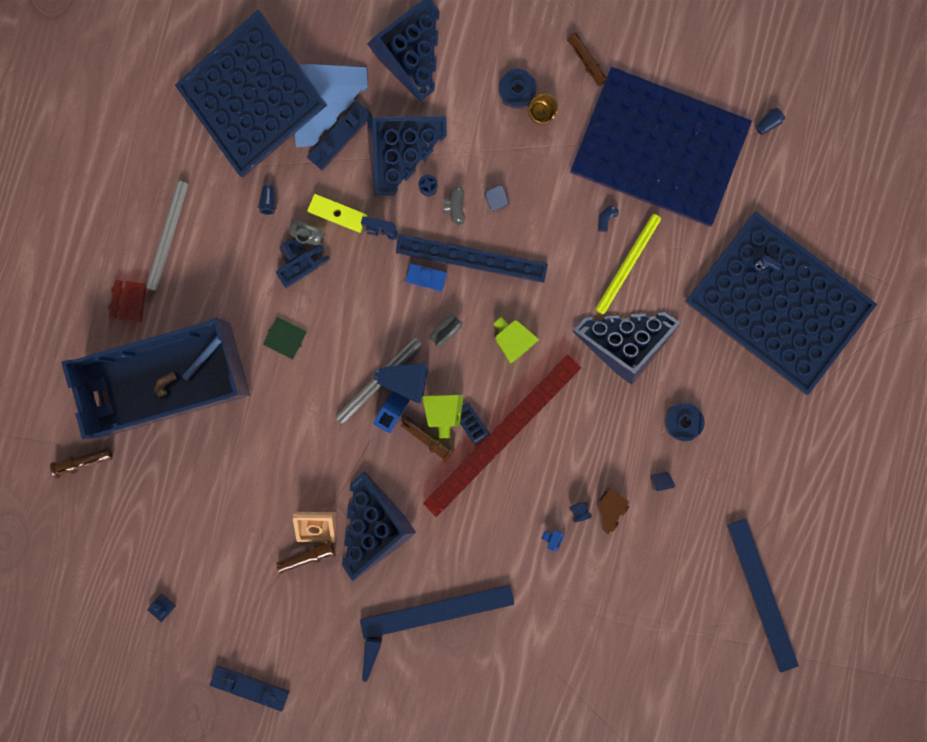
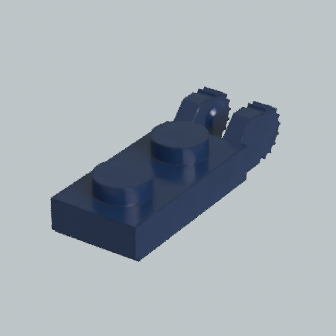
M322 245L310 252H305L275 271L286 289L330 260L328 255L323 256L316 262L312 259V257L324 250Z

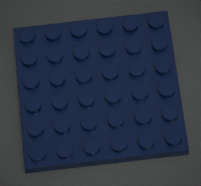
M259 10L255 11L175 84L240 177L247 175L327 106L325 100Z

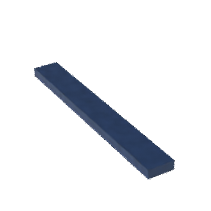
M399 234L395 252L396 254L540 283L545 282L548 267L547 263Z
M742 519L727 525L778 671L782 673L799 667L747 520Z
M506 585L360 619L363 638L367 639L515 604L511 587Z

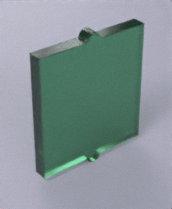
M277 317L272 328L268 329L269 333L263 345L293 360L299 347H302L301 343L307 331Z

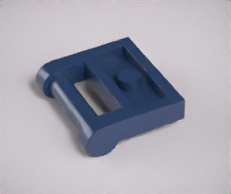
M362 216L361 225L368 235H387L390 240L398 238V232L394 223Z

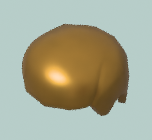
M548 93L539 94L529 103L528 116L539 125L547 124L557 115L558 103Z

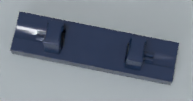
M357 101L307 158L323 171L366 124L367 117H372V114Z
M219 665L216 666L209 685L281 712L284 709L290 692Z

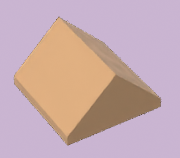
M297 512L293 514L297 542H335L336 512Z

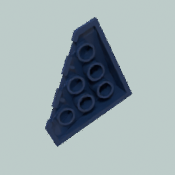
M422 0L367 43L378 60L420 102L435 90V83L432 82V74L436 72L437 57L434 56V46L438 45V31L435 30L436 20H439L440 12L432 0Z
M446 116L367 117L374 196L394 195L398 191V185L403 180L407 181L416 171L414 167L421 160L425 161L433 152L432 147L438 140L442 141L447 136Z
M660 312L655 317H646V313L631 314V318L619 319V315L604 316V320L593 321L592 317H585L573 329V333L617 375L632 385L681 323L666 312Z
M366 472L361 473L350 484L353 499L352 503H348L347 518L350 519V528L345 531L344 546H348L347 557L343 558L342 566L352 581L391 554L416 533L404 514Z

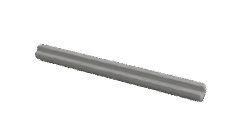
M178 181L146 284V288L156 291L158 289L188 189V184L184 181Z
M414 338L387 366L403 365L422 346V343L417 338ZM373 379L336 415V419L341 424L345 423L382 385Z

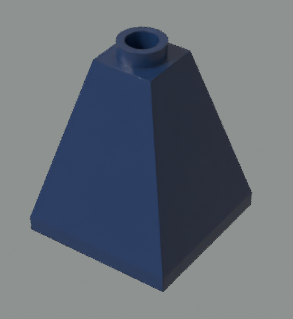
M421 362L380 367L375 370L374 380L378 384L416 403H421L423 401L429 363Z

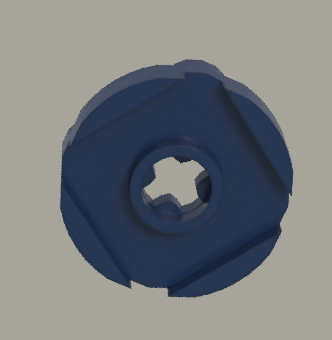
M512 69L499 82V96L503 104L511 108L528 106L536 95V81L526 70ZM516 84H518L520 88H523V90H521L519 93H516L514 90H512V88H515Z
M679 403L670 407L665 416L667 433L676 440L692 441L704 429V416L693 404ZM684 416L686 417V420L689 421V424H686L685 428H683L682 424H680V420H682Z

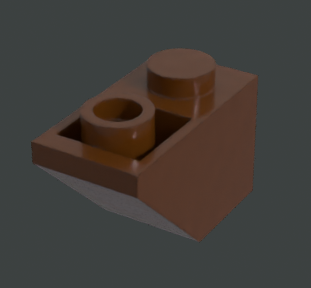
M609 488L605 489L597 502L602 530L607 534L617 528L619 523L617 520L621 515L624 516L629 508V501Z

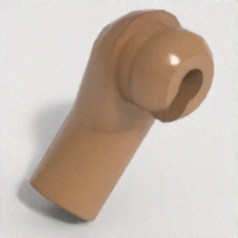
M173 372L157 380L153 392L159 399L167 396L166 386L177 380Z

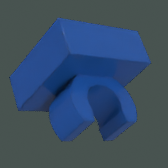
M554 530L553 534L544 532L541 539L549 542L548 549L559 551L565 533L559 530Z

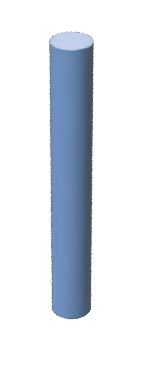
M218 336L212 340L183 374L182 377L185 380L189 381L219 346L221 340H218Z

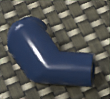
M608 206L599 214V232L608 231V220L612 217H617L619 214L617 207Z
M768 255L756 258L753 261V268L757 271L769 267L778 272L782 266V263Z

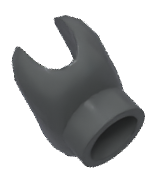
M461 187L453 188L450 192V199H444V214H450L451 221L457 225L463 224L466 218L462 210V199L465 192Z
M297 219L292 220L289 229L290 235L303 244L321 245L323 244L321 239L326 235L324 230Z
M455 313L448 315L429 334V340L433 341L436 347L444 345L459 331L463 321L458 320Z

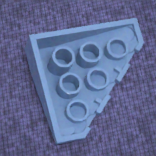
M299 65L325 100L327 106L295 133L296 147L316 146L320 141L318 138L325 130L329 131L338 121L336 118L343 110L346 112L353 105L356 95L368 88L367 67Z

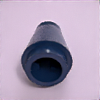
M777 107L770 109L758 125L755 126V129L760 135H763L783 124L785 116Z
M263 185L258 203L261 214L272 215L277 209L274 186Z

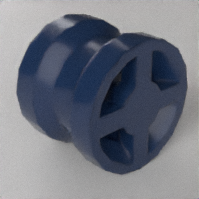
M428 174L419 179L418 185L421 194L427 197L435 195L438 189L436 178Z
M581 502L569 507L574 515L572 518L573 522L584 521L592 517L591 513L588 512V502Z

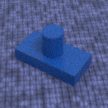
M410 263L405 282L442 292L447 273Z

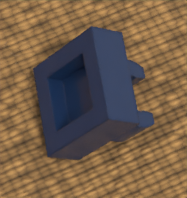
M160 594L147 610L160 622H163L176 605L163 594Z

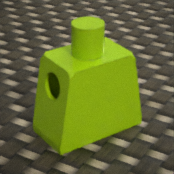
M500 317L493 323L500 332L494 339L509 364H512L539 341L535 335L516 320L508 325Z
M463 395L423 396L428 426L438 427L439 438H450V426L460 425Z

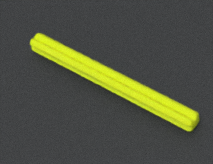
M656 214L651 215L598 303L596 311L601 314L607 311L661 221V217Z

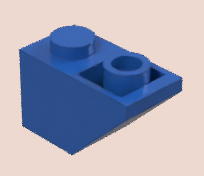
M393 391L373 424L389 434L392 433L410 399Z

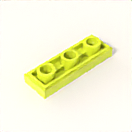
M314 194L307 210L308 213L361 233L363 230L361 225L362 216L368 217L367 214ZM341 212V215L336 217L335 213Z

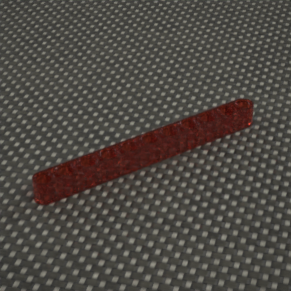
M567 354L423 502V505L437 517L582 367Z

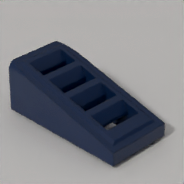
M468 402L462 406V413L468 409L470 413L461 418L460 424L475 445L490 435V433ZM473 415L475 419L465 425L463 421ZM478 422L479 425L469 431L468 427ZM482 428L483 432L473 437L472 434Z
M382 638L366 639L362 674L364 682H367L382 644Z

